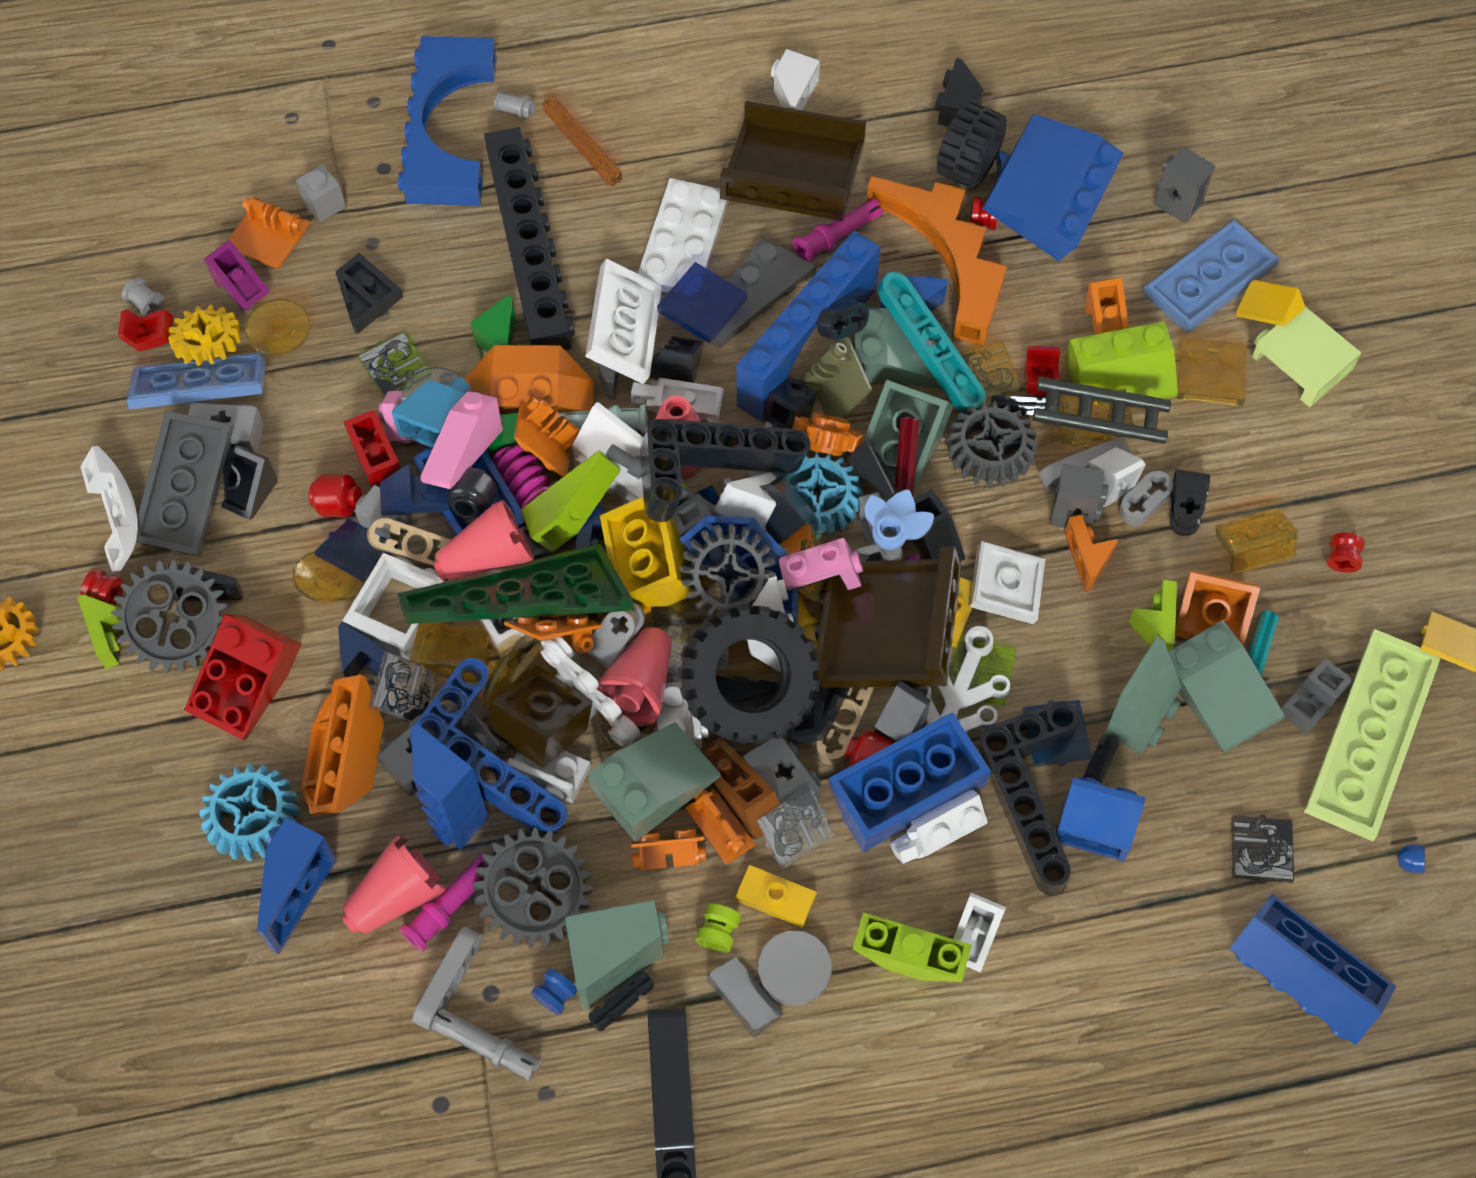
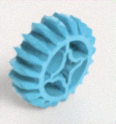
M815 452L813 458L805 457L798 471L794 473H779V477H785L816 514L806 524H811V532H815L814 535L817 540L821 537V532H826L832 538L835 528L844 532L847 523L853 524L855 521L856 513L859 512V497L863 496V491L860 488L861 481L859 476H854L852 466L844 467L843 458L834 462L832 461L831 454H827L825 458H820L819 453ZM815 487L818 488V494L820 495L819 503L816 502V496L814 495ZM835 507L829 511L824 512L827 508Z
M248 763L244 773H241L238 767H233V776L229 778L225 774L220 773L219 778L222 783L219 786L209 784V789L213 796H202V802L206 808L199 810V815L202 820H205L201 823V829L204 833L208 834V842L211 845H217L216 849L219 853L224 855L229 851V855L235 860L243 853L247 861H252L254 853L257 851L262 858H265L268 846L267 841L272 830L276 826H281L286 817L296 822L293 816L298 815L300 809L298 805L294 804L298 801L295 791H290L292 788L291 783L287 779L282 780L280 772L274 770L270 773L268 767L264 765L256 772L254 766ZM265 791L276 796V812L271 811L268 806L264 805L266 801L263 797ZM255 808L256 810L251 814L250 809ZM249 811V816H244L243 814ZM224 813L229 814L231 818L235 819L233 824L236 828L234 834L224 830ZM265 827L259 832L254 833L257 829Z

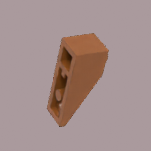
M719 737L700 749L721 774V777L715 780L712 786L738 821L757 840L765 835L758 821L781 805L775 791L722 737ZM782 818L778 820L777 826L782 824Z

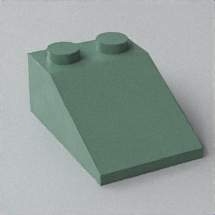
M868 308L869 319L867 325L862 331L854 334L853 348L869 384L884 385L886 380L905 386L940 387L888 309ZM941 326L951 340V329ZM934 340L926 341L929 346L936 345Z
M886 380L863 442L867 441L879 453L895 485L900 420L904 417L919 420L914 497L942 439L954 406L948 401ZM853 467V469H854V475L859 476V477H861V478H864V477Z
M1223 620L1168 651L1182 685L1179 692L1180 696L1223 754L1285 718L1284 713L1245 648Z
M1156 637L1122 691L1105 731V734L1116 738L1119 742L1141 755L1148 744L1153 747L1156 746L1165 731V728L1160 726L1165 716L1172 720L1182 703L1181 700L1177 699L1182 685L1162 638Z
M676 722L615 752L587 773L590 789L635 842L721 777L718 770Z

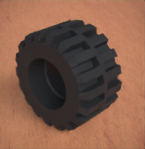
M969 101L962 106L951 121L942 140L937 157V173L971 189L977 187L989 173L996 160L997 151L1001 149L1007 127L1006 116L973 101Z

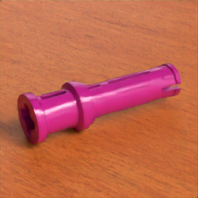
M871 198L866 203L845 214L843 221L835 220L828 225L818 224L814 227V231L805 237L798 236L794 238L793 247L797 256L812 262L815 255L824 250H832L835 248L836 241L872 220L881 217V208L870 211L878 206L879 203L874 198Z
M483 853L434 902L429 901L423 904V910L408 926L403 924L399 930L403 936L419 951L423 952L427 948L426 943L441 928L446 929L451 921L449 917L476 891L473 890V884L478 881H484V879L475 874L477 868H488L481 861Z

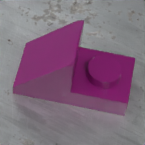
M230 239L203 259L217 288L223 286L243 312L270 292Z

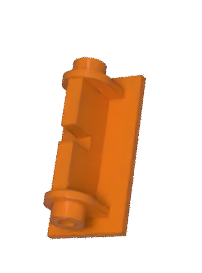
M706 789L702 790L694 797L696 801L685 808L725 865H728L756 846L715 789L709 793Z
M694 828L675 830L674 837L660 838L659 832L647 833L638 841H631V848L639 847V853L632 854L633 867L641 868V871L667 868L665 854H673L674 867L699 865V861H706L705 846L697 847V841L704 840V835H696V829Z

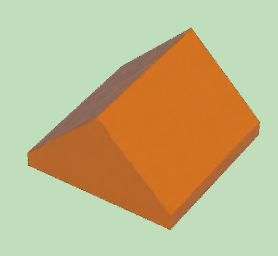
M1190 570L1181 591L1175 624V637L1189 640L1223 620L1244 647L1260 586Z

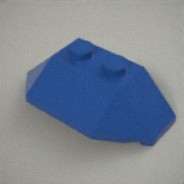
M706 515L679 538L689 551L695 554L697 550L692 547L690 542L692 539H695L701 545L704 544L706 541L701 534L703 530H706L710 538L716 537L715 525H720L722 534L725 535L728 532V525L734 524L736 529L735 535L739 536L743 527H747L749 529L748 541L753 535L758 534L761 540L756 548L765 544L770 548V551L762 556V558L773 557L775 564L766 567L765 570L774 571L777 581L783 579L779 559L787 556V554L754 517ZM725 544L709 551L701 564L707 565V563H714L720 560ZM736 545V562L749 568H757L754 556L747 549ZM730 555L728 564L723 565L724 568L721 567L717 571L723 574L726 588L728 579H731L732 575L735 576L739 572L733 569ZM755 579L737 583L731 598L744 594L752 586ZM799 587L791 590L786 589L788 600L782 601L785 614L791 613L794 622L798 620Z

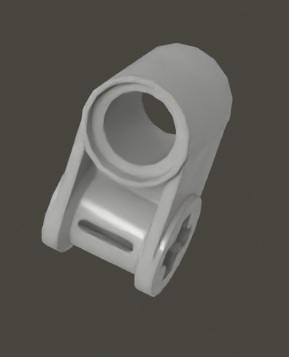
M634 602V611L610 612L601 622L602 628L594 629L592 632L593 647L587 653L606 669L624 651L645 622L643 609ZM624 617L628 620L626 625L622 623Z

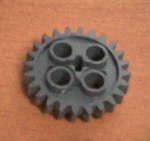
M160 560L157 561L156 571H153L149 565L143 566L144 577L135 572L131 573V578L135 583L133 586L126 583L121 584L122 589L127 595L126 597L116 596L114 598L115 601L122 604V609L111 612L112 615L121 617V622L113 625L112 628L117 630L123 629L124 634L117 639V642L129 641L131 645L125 652L127 655L135 651L140 653L137 658V664L142 663L148 658L150 659V670L152 671L159 663H163L164 672L168 673L171 670L172 664L176 663L179 672H183L185 670V661L188 660L195 668L199 666L197 655L206 659L209 652L207 647H211L219 629V623L222 622L224 617L220 615V610L227 608L229 605L228 603H218L217 598L224 591H212L211 587L216 581L215 578L207 581L202 580L205 569L202 568L193 574L191 573L192 563L187 562L183 569L180 570L177 560H172L169 569H166L165 564ZM156 584H162L168 589L169 596L163 604L156 603L151 598V589ZM181 586L183 593L175 609V615L180 618L179 621H174L170 624L165 644L161 646L158 642L167 623V618L162 616V613L172 608L176 590ZM191 595L199 597L203 603V609L198 615H192L185 609V600ZM144 617L153 619L157 624V631L151 637L143 635L139 629L140 621ZM177 629H185L190 633L191 643L188 647L182 648L174 643L173 634Z
M534 828L531 837L526 838L523 830L519 829L516 841H513L508 834H505L503 837L504 847L495 842L491 845L494 857L483 854L481 861L488 868L480 867L475 872L478 877L484 879V881H478L473 884V890L483 892L482 895L475 898L474 904L486 906L479 915L480 919L488 917L493 919L488 927L489 931L497 927L503 929L500 935L501 941L509 934L514 935L513 942L515 947L519 945L522 938L527 939L529 949L533 948L536 939L539 938L543 946L548 947L551 935L558 942H561L564 938L562 929L567 930L565 917L584 914L578 908H589L591 905V901L583 897V895L592 893L593 886L583 884V881L589 879L592 872L580 870L587 860L586 857L575 859L573 856L578 847L575 845L566 850L563 847L566 840L565 836H562L557 842L552 841V830H549L544 838H539L538 829ZM523 855L531 856L535 859L537 867L531 871L523 870L519 867L517 859ZM505 870H510V871H512V872L514 873V875L517 876V877H518L519 879H521L522 881H520V880H518V879H516V878H514V877H509V876H507V875L505 874ZM554 874L564 876L568 882V887L563 890L554 889L549 883V877ZM536 881L540 884L538 891H535L533 895L526 892L528 885ZM503 886L513 887L517 892L518 898L512 902L503 901L498 895V890ZM548 897L558 899L562 905L556 906ZM535 905L544 906L549 913V918L544 921H536L531 917L529 909Z

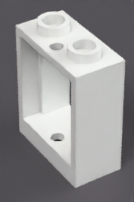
M383 553L342 621L392 655L409 662L431 623L411 624L405 634L368 617L392 578L416 589L442 583L445 580H442L437 571L426 568L423 570L413 566L412 562L403 556L396 555L392 557Z

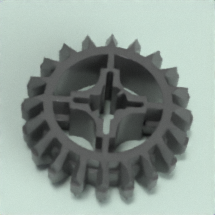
M996 401L988 408L981 402L978 405V410L969 406L966 409V414L959 413L956 417V423L950 426V435L947 438L949 459L954 460V470L963 469V479L973 476L975 485L980 480L986 481L988 488L992 486L993 481H997L1001 487L1006 485L1007 479L1015 483L1018 480L1019 474L1025 476L1029 466L1035 460L1034 453L1037 451L1038 444L1035 441V429H1030V419L1021 420V410L1011 413L1009 403L1004 409L998 408ZM982 430L980 434L974 435L973 439L966 440L973 432ZM1013 449H1018L1013 456L1003 460V455L1010 453Z
M734 524L728 525V532L725 535L722 534L720 525H715L716 537L710 538L709 533L703 530L701 534L706 541L704 544L701 545L695 539H692L690 542L697 552L694 554L690 551H684V558L692 561V564L680 566L681 572L691 574V576L681 580L682 586L694 585L686 595L688 599H693L700 595L695 604L699 610L709 603L708 616L714 615L717 608L722 610L729 607L751 605L750 602L753 599L756 600L758 593L764 588V579H769L776 575L774 571L765 570L766 567L775 564L774 558H762V556L770 551L769 546L765 544L756 548L761 537L755 534L748 541L749 529L747 527H743L739 536L735 535L736 529ZM725 544L720 560L714 563H707V565L701 564L709 551ZM736 545L747 549L754 556L757 568H749L736 562ZM730 555L733 569L739 572L735 576L732 575L731 579H728L726 588L723 574L717 571L721 567L724 568L723 565L728 564ZM699 575H705L720 582V598L711 595L703 588ZM755 579L752 586L744 594L731 598L737 583Z

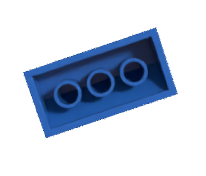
M951 712L830 777L828 781L844 822L864 853L910 828V821L969 790L976 792L985 787L991 770L954 713Z
M416 723L411 728L413 779L418 789L416 796L424 804L421 808L429 817L427 822L434 829L431 832L433 836L443 845L448 847L451 843L461 850L489 819L473 768Z
M1274 894L1270 895L1230 948L1243 965L1255 968L1267 978L1268 983L1273 988L1289 994L1298 1001L1299 1006L1306 1013L1318 1016L1329 1025L1331 1031L1336 1036L1349 1040L1354 1045L1360 1041L1382 1014L1396 988L1393 983Z

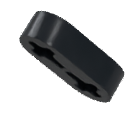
M846 300L824 309L818 318V332L822 337L833 340H840L856 334L867 325L869 309L865 303L853 300Z

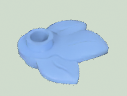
M907 489L895 494L887 502L871 495L865 505V518L873 527V540L879 547L886 550L897 549L906 540L923 537L930 530L934 520L932 513L916 512L913 496ZM887 531H892L896 534V536L886 537L884 536V533Z

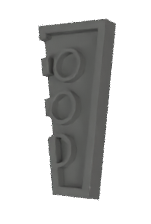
M762 237L695 323L693 334L718 348L723 347L750 325V321L760 313L764 314L773 307V303L784 294L787 296L795 290L796 284L804 278L808 279L815 274L816 265Z

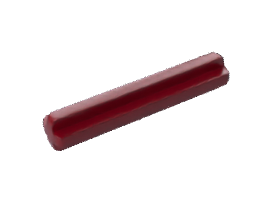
M904 417L900 420L895 487L898 492L907 489L913 496L919 420Z

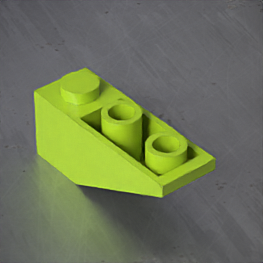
M598 450L523 507L521 511L530 537L550 552H553L575 536L620 473V466Z

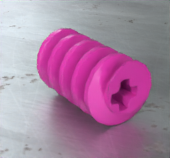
M519 445L505 447L493 456L492 461L497 467L521 509L551 487L549 486L551 479L549 476L544 475V467L538 465L539 458L531 452L523 450Z

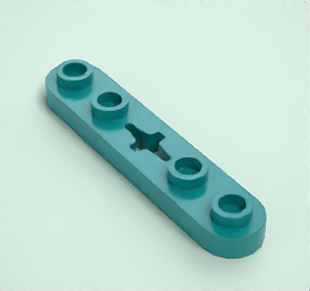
M890 272L885 275L877 286V292L881 301L953 406L966 414V409L969 406L978 410V405L981 402L985 403V391L905 275L898 272ZM934 340L936 345L929 346L926 341Z

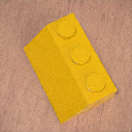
M643 497L600 515L607 556L634 603L640 607L669 606L688 598L686 593L694 585L682 586L681 580L691 576V574L681 572L680 566L691 563L683 556L684 551H688V548L679 539L682 536L673 518L666 522H657L649 518L645 513Z

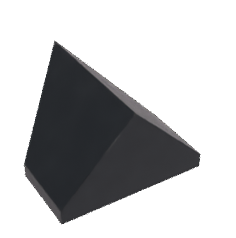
M672 336L671 340L668 341V345H664V348H661V351L652 357L649 378L658 380L659 378L694 383L704 341Z
M240 445L227 452L222 472L224 501H222L221 507L246 519L251 520L254 518L278 482L269 458Z

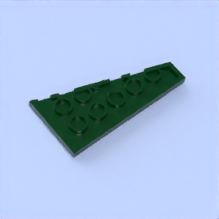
M601 544L397 593L399 605L407 624L634 611L633 599Z

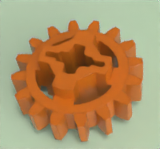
M814 413L813 418L810 417V419L803 416L800 418L795 417L792 428L801 430L809 437L811 442L810 450L834 456H842L846 450L853 452L863 443L865 436L860 431L851 429L846 419L822 413Z

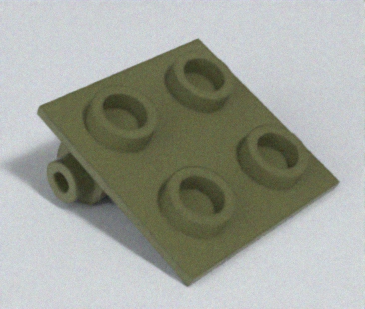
M849 337L843 338L837 344H831L828 347V351L811 365V371L809 370L800 377V381L817 391V396L825 415L844 418L872 390Z

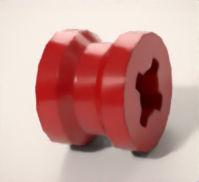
M973 197L970 222L995 231L997 218L982 209L986 201H982L980 197Z
M1347 532L1332 535L1329 541L1332 552L1327 556L1328 567L1343 573H1352L1360 570L1363 563L1360 553L1364 550V539L1359 535Z
M94 568L86 575L80 594L116 606L118 602L114 598L122 596L123 589L121 584L124 583V580L115 575L109 577L105 571Z

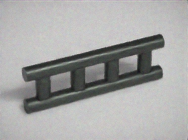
M1044 377L1038 378L1037 390L1046 391L1047 396L1045 409H1034L1033 421L1165 444L1167 441L1168 431L1157 429L1159 411L1169 413L1171 408L1170 399ZM1060 394L1080 397L1078 415L1058 412ZM1093 400L1113 403L1111 421L1091 417ZM1126 406L1146 409L1144 427L1124 423Z

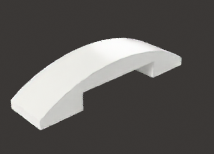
M92 446L80 468L87 492L101 494L112 530V534L106 542L104 549L111 573L119 574L136 543L138 531L136 507L131 491L114 462L99 446Z

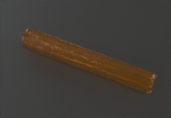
M555 96L545 99L542 103L544 112L606 183L614 186L621 182L622 172L561 102Z

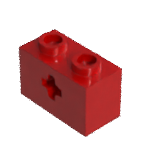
M375 409L343 422L349 441L370 487L372 488L374 485L380 487V482L400 470L401 467Z

